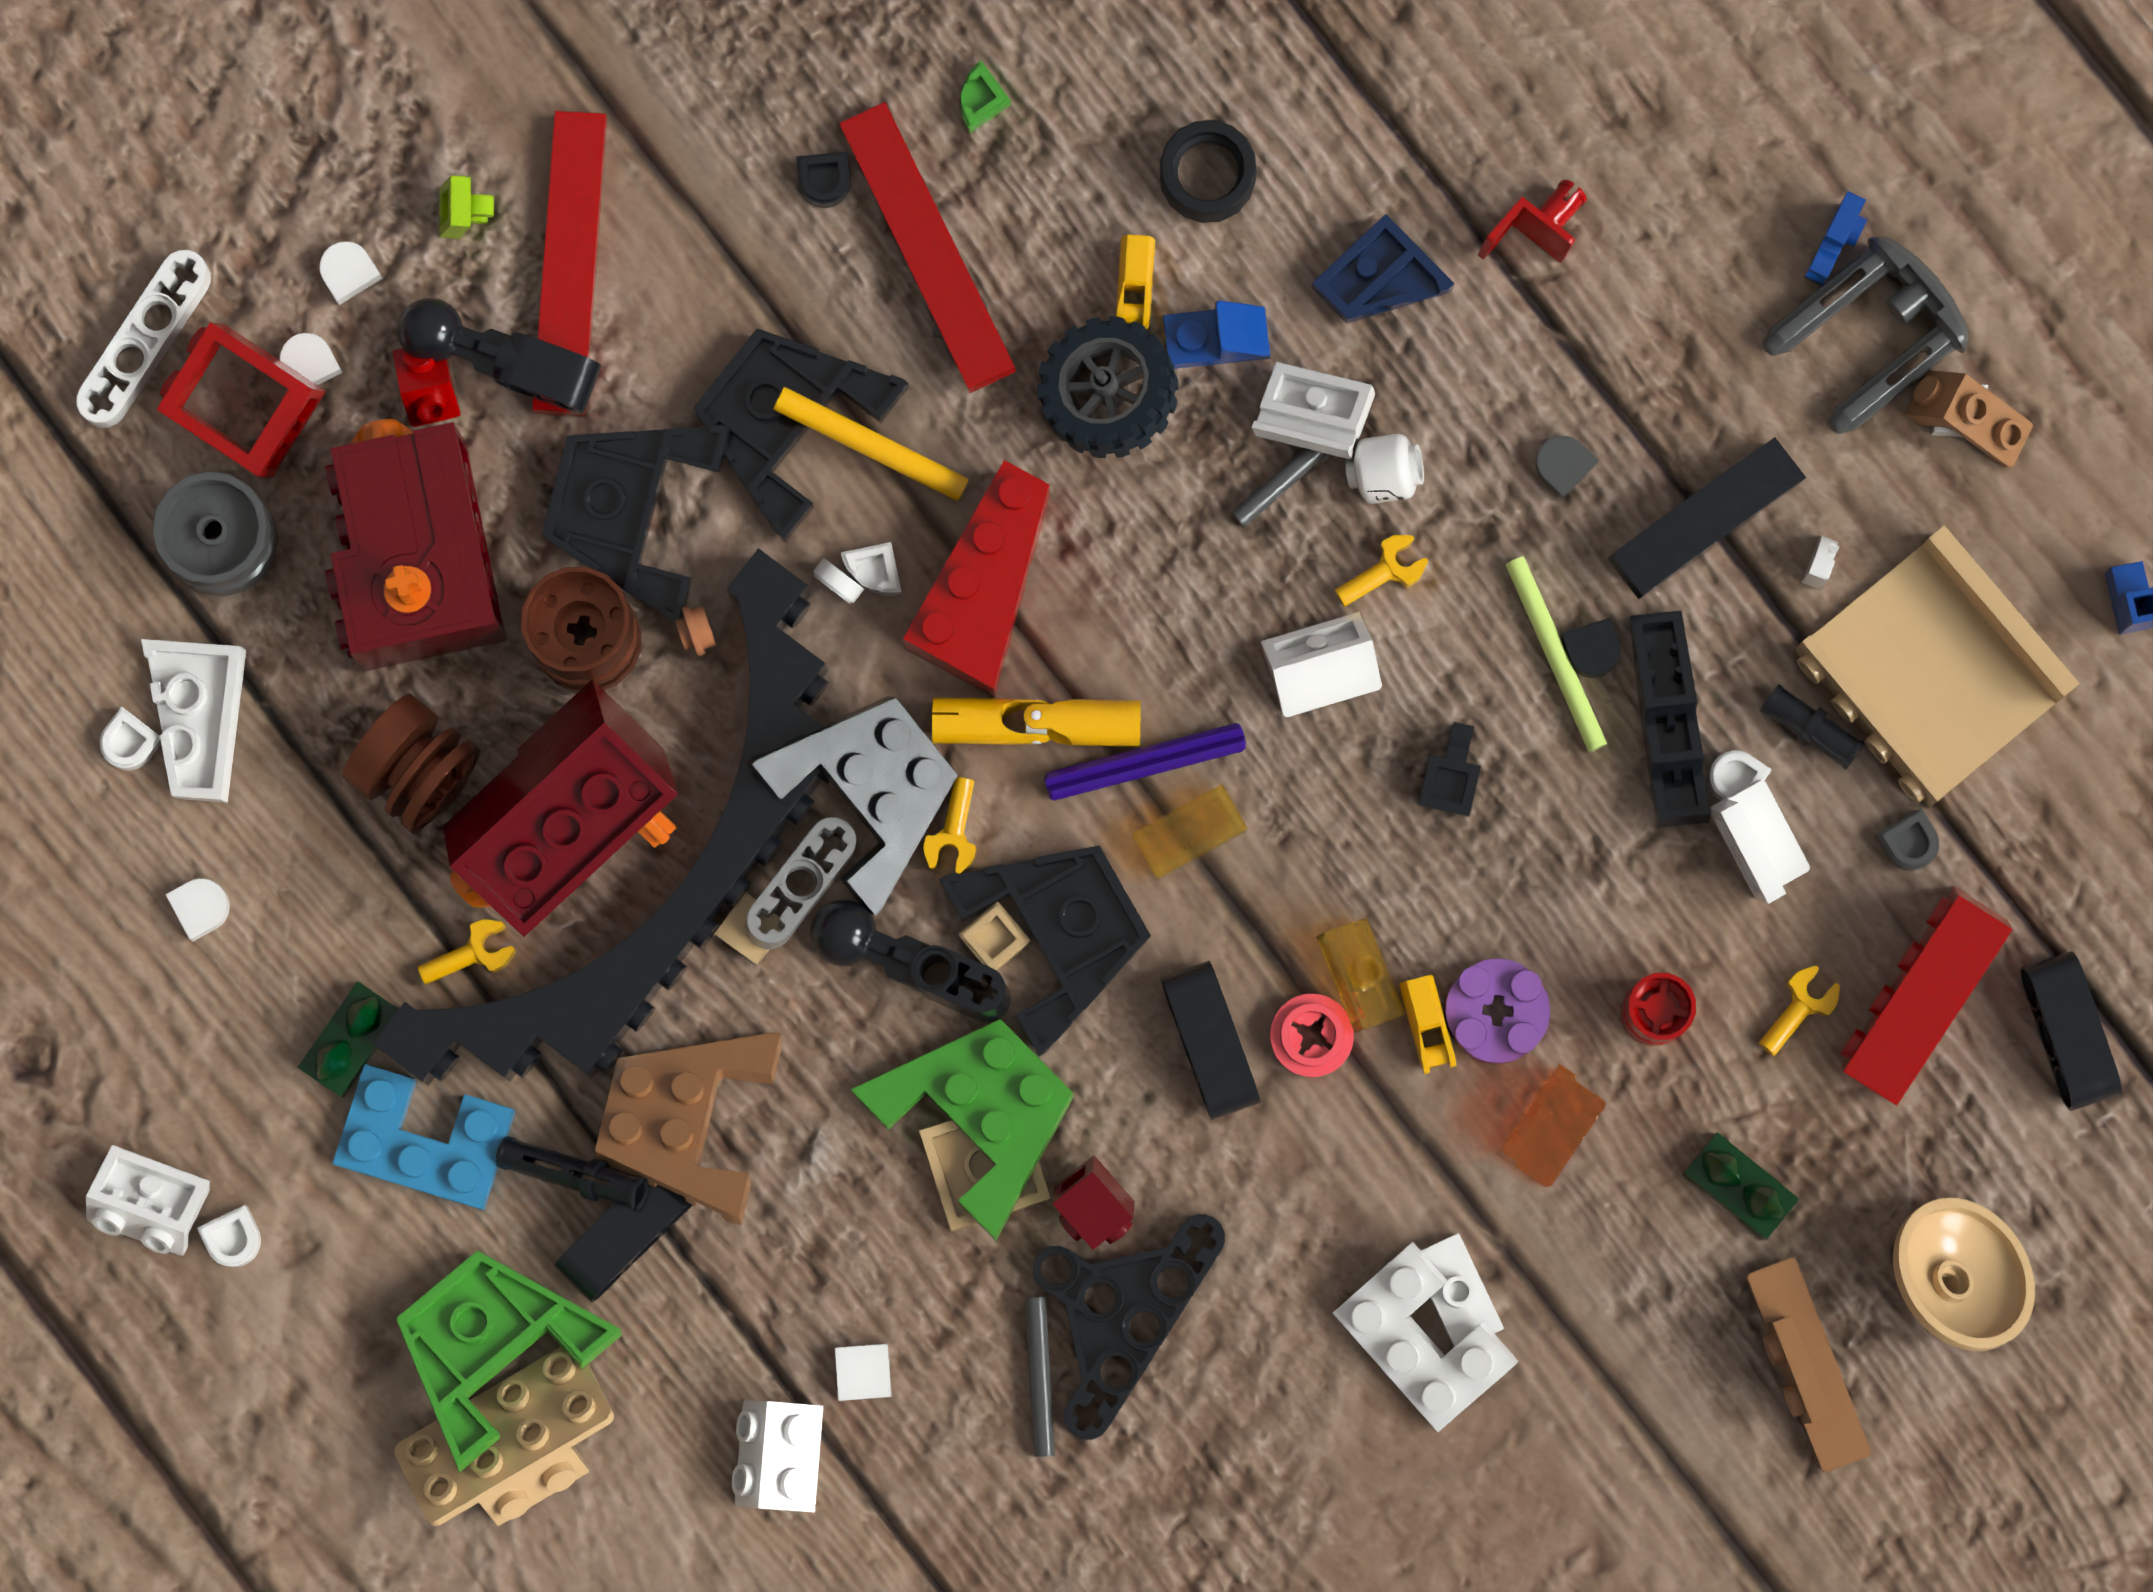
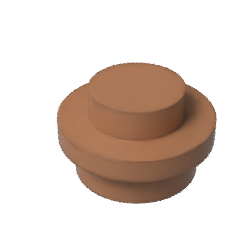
M689 605L682 607L684 618L675 620L684 649L695 647L698 656L706 654L704 649L716 645L704 607L701 606L691 610Z

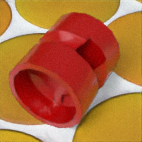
M1653 973L1642 978L1625 994L1621 1004V1021L1625 1031L1635 1041L1646 1046H1662L1674 1041L1692 1025L1696 1015V998L1691 987L1682 978L1671 973Z

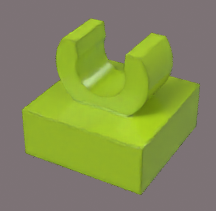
M451 175L439 188V238L460 239L471 227V224H487L488 217L494 216V196L485 194L471 195V177Z

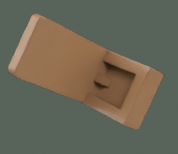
M1929 370L1917 384L1913 393V399L1905 413L1908 418L1918 425L1953 429L2003 467L2014 466L2033 428L2032 422L1966 373Z

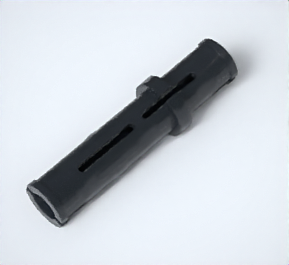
M510 1136L505 1137L497 1149L496 1165L498 1168L512 1170L544 1182L578 1191L583 1199L589 1201H597L601 1198L628 1206L633 1210H639L648 1196L649 1182L647 1178L636 1177L612 1169L604 1160L597 1158L590 1161L582 1160L555 1150L525 1143ZM538 1160L561 1167L562 1170L557 1171L535 1164V1161ZM587 1175L590 1177L597 1178L599 1180L610 1182V1185L606 1186L603 1184H599L582 1178V1176Z

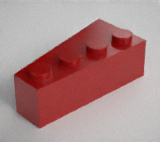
M1006 460L1003 461L903 637L905 650L995 698L1000 675L1005 657L1007 656L1012 631L1050 498V484Z
M1955 886L1947 898L1942 896L1934 906L1926 920V923L1930 926L1918 943L1913 940L1897 964V967L1902 970L1893 985L1889 987L1884 984L1868 1009L1874 1015L1862 1032L1855 1028L1839 1053L1846 1058L1842 1064L1844 1073L1896 1106L2013 930L2006 918Z

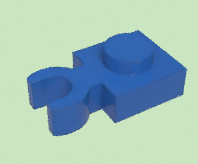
M1847 191L1818 247L1805 278L1823 286L1844 244L1855 246L1867 222L1866 218L1859 215L1866 199Z

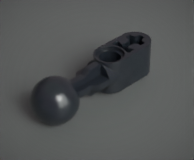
M423 298L411 303L402 312L397 325L399 343L403 350L413 357L432 358L435 362L450 358L452 355L472 362L476 372L492 377L493 381L501 386L577 414H584L602 368L601 364L586 356L519 332H512L509 335L495 329H489L480 333L464 327L455 308L437 298Z
M850 900L830 902L823 906L813 918L810 928L813 948L823 960L832 965L851 966L864 959L884 967L888 978L921 992L926 998L981 1022L996 1021L1004 1016L1009 1009L1011 1002L1010 991L1000 973L995 969L945 947L931 946L908 935L895 939L877 931L871 913L857 902ZM935 963L948 964L951 970L945 982L939 985H930L925 982L926 970ZM964 977L969 986L981 991H985L988 985L991 984L990 986L996 996L994 999L984 998L981 1004H979L974 993L970 989L963 987Z

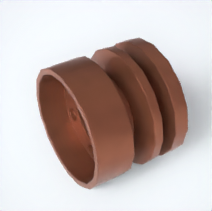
M564 567L545 575L530 590L522 607L521 631L529 651L537 660L541 669L556 685L578 693L593 679L603 690L618 685L633 671L641 653L642 630L622 589L607 574L589 567ZM591 628L596 635L595 638H586L584 645H580L576 636H585L587 629Z
M409 693L393 703L365 733L347 760L341 777L369 800L381 796L392 787L393 789L386 801L384 811L392 818L403 813L400 824L409 832L415 834L426 827L436 816L443 813L457 798L477 764L481 750L470 740L459 744L461 734L453 727L443 731L431 740L430 738L435 731L439 717Z

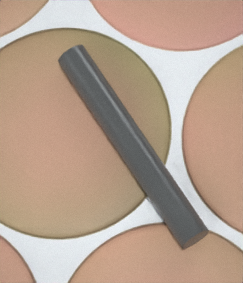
M1303 448L1230 514L1242 528H1245L1327 454Z
M1046 1297L1025 1298L1034 1457L1055 1456Z

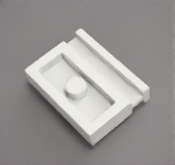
M1276 362L1260 404V414L1257 421L1253 422L1252 429L1255 436L1351 460L1354 453L1352 449L1356 439H1359L1375 397V391L1370 384Z

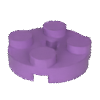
M1487 959L1465 969L1451 986L1445 1001L1444 1017L1451 1037L1455 1039L1459 1047L1465 1050L1466 1054L1483 1063L1506 1064L1514 1062L1531 1052L1545 1035L1550 1020V1003L1548 994L1542 986V981L1533 971H1529L1522 964L1515 961ZM1494 997L1503 998L1504 1006L1511 1007L1512 1016L1504 1017L1501 1026L1492 1025L1491 1016L1483 1015V1005H1491Z

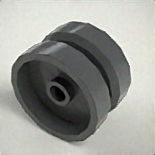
M210 471L187 476L166 492L156 508L152 530L157 552L170 570L183 583L202 594L222 597L245 592L261 581L275 561L279 540L273 515L252 488L230 474ZM222 527L221 535L218 538L208 539L209 536H216V529Z

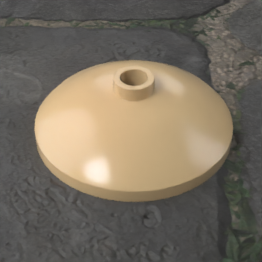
M1941 1198L1930 1201L1916 1209L1901 1225L1893 1249L1895 1278L1907 1307L1926 1330L1953 1347L1968 1351H1987L2006 1344L2024 1329L2034 1307L2035 1283L2029 1258L2019 1239L1997 1215L1985 1207L1965 1199Z

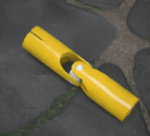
M933 697L932 744L1037 745L1052 740L1069 746L1140 747L1141 700L1069 699L1049 704L1046 701L1037 699ZM1025 710L1023 715L1025 733H1017L1006 728L1003 720L1007 715Z

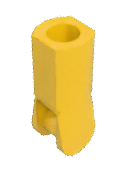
M1127 234L1120 239L1116 316L1124 318L1128 324H1132L1133 321L1138 322L1148 330L1151 316L1156 240L1151 236ZM1124 292L1145 293L1144 304L1124 303Z
M1433 975L1400 983L1399 988L1423 1074H1429L1431 1067L1447 1063L1450 1068L1456 1067V1059ZM1438 1029L1442 1043L1424 1047L1421 1033Z

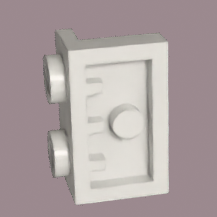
M112 1145L86 1195V1219L103 1233L109 1235L123 1234L141 1241L144 1246L154 1252L162 1254L172 1252L183 1256L188 1248V1233L210 1191V1181Z

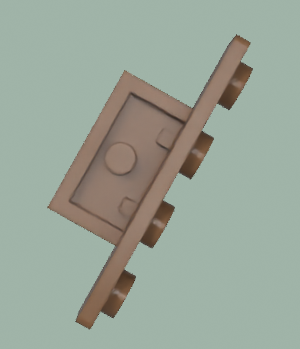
M1788 1258L1747 1274V1283L1768 1334L1763 1337L1765 1350L1774 1367L1780 1365L1787 1383V1386L1782 1387L1786 1404L1793 1417L1800 1416L1820 1470L1822 1472H1830L1869 1457L1871 1449L1796 1259Z

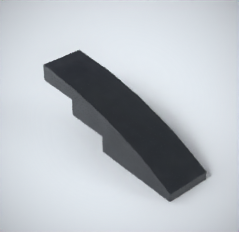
M1774 437L1657 520L1607 559L1639 600L1709 552L1721 540L1751 521L1763 509L1797 487L1807 477L1776 437Z
M1682 611L1630 616V631L1641 724L1657 828L1709 823L1710 808L1702 768L1704 755L1696 715L1698 702Z

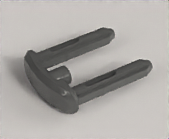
M1888 237L1869 238L1868 250L1773 325L1763 341V348L1769 355L1776 356L1790 352L1844 307L1855 301L1860 294L1888 272L1894 279L1898 278L1903 284L1902 288L1886 300V304L1893 315L1903 324H1906L1923 309L1931 317V323L1935 326L1835 407L1829 419V427L1837 434L1854 431L1914 382L1920 380L1924 374L1954 350L1960 353L1966 351L1969 338L1967 326L1952 296L1939 278L1917 256ZM1859 274L1862 277L1860 281L1829 306L1823 307L1820 305L1821 301L1852 276ZM1925 352L1928 355L1923 362L1897 383L1891 386L1886 383L1889 377L1919 353Z

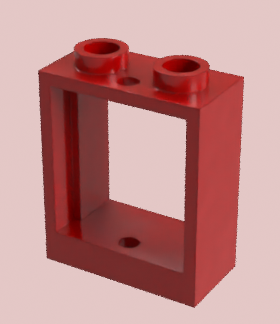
M210 322L207 328L201 327L191 338L187 346V353L190 355L181 370L173 371L164 382L160 390V396L163 399L156 410L256 476L273 478L326 391L227 325ZM221 345L288 388V391L251 450H248L183 407Z

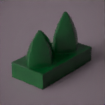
M357 981L297 1068L338 1096L344 1098L362 1072L364 1064L369 1062L378 1049L372 1043L399 1009Z
M1718 1132L1712 1136L1682 1173L1763 1240L1769 1238L1799 1201L1797 1196Z

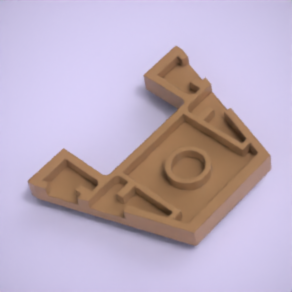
M771 1032L617 1058L595 1148L597 1159L606 1161L609 1166L636 1177L647 1178L649 1185L654 1187L660 1185L684 1196L686 1202L696 1206L697 1202L722 1214L724 1220L742 1225L751 1186L749 1173L699 1166L719 1081L726 1078L774 1084L783 1044L781 1034Z

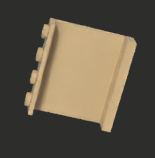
M1945 525L1816 633L1803 640L1795 649L1796 653L1801 657L1797 660V664L1806 677L1814 684H1818L1820 681L1834 696L1831 699V704L1840 717L1849 724L1854 721L1868 736L1864 742L1873 756L1883 764L1889 761L1902 776L1898 779V783L1907 796L1917 804L1923 801L1928 808L1938 802L1956 785L2080 684Z

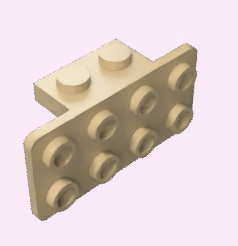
M558 1347L470 1400L498 1431L500 1439L460 1473L437 1420L400 1441L394 1449V1454L425 1519L432 1526L442 1525L477 1503H480L496 1525L500 1526L510 1519L522 1516L533 1505L555 1492L567 1489L575 1480L589 1473L582 1456L574 1445L608 1426L614 1419V1413L589 1364L581 1370L572 1358L561 1347Z

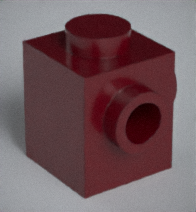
M1095 1155L1054 1186L1052 1204L1061 1213L1059 1216L1061 1225L1074 1240L1079 1241L1083 1238L1092 1250L1105 1240L1108 1244L1118 1241L1133 1225L1131 1220L1134 1218L1135 1201Z

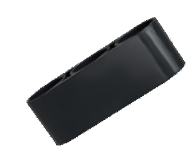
M2070 951L2022 966L2020 972L2024 991L2059 1093L2067 1109L2073 1111L2120 1096L2122 1094V1086L2118 1070L2085 974L2075 953Z
M1208 960L1161 977L1160 980L1210 1119L1214 1120L1261 1103L1254 1078L1211 962Z
M649 1185L647 1199L639 1210H633L628 1206L614 1203L565 1251L554 1266L593 1303L693 1205L686 1202L684 1196L660 1185L656 1187Z

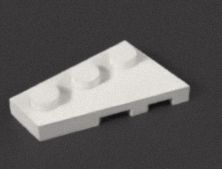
M141 639L144 657L148 658L150 667L152 699L157 704L162 729L160 740L171 796L185 800L228 803L246 649L230 645Z

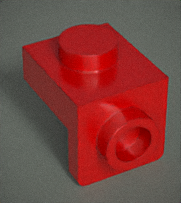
M403 348L392 350L400 395L412 427L424 426L461 415L460 406L453 388L448 359L435 362L432 358L413 357L406 353Z

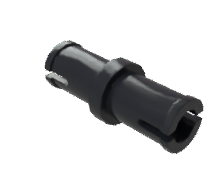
M1780 684L1776 686L1760 710L1761 713L1767 714L1799 736L1796 740L1804 747L1809 743L1840 764L1845 770L1865 744L1864 741L1858 740L1826 718L1828 715L1827 711L1821 707L1816 711L1785 690Z

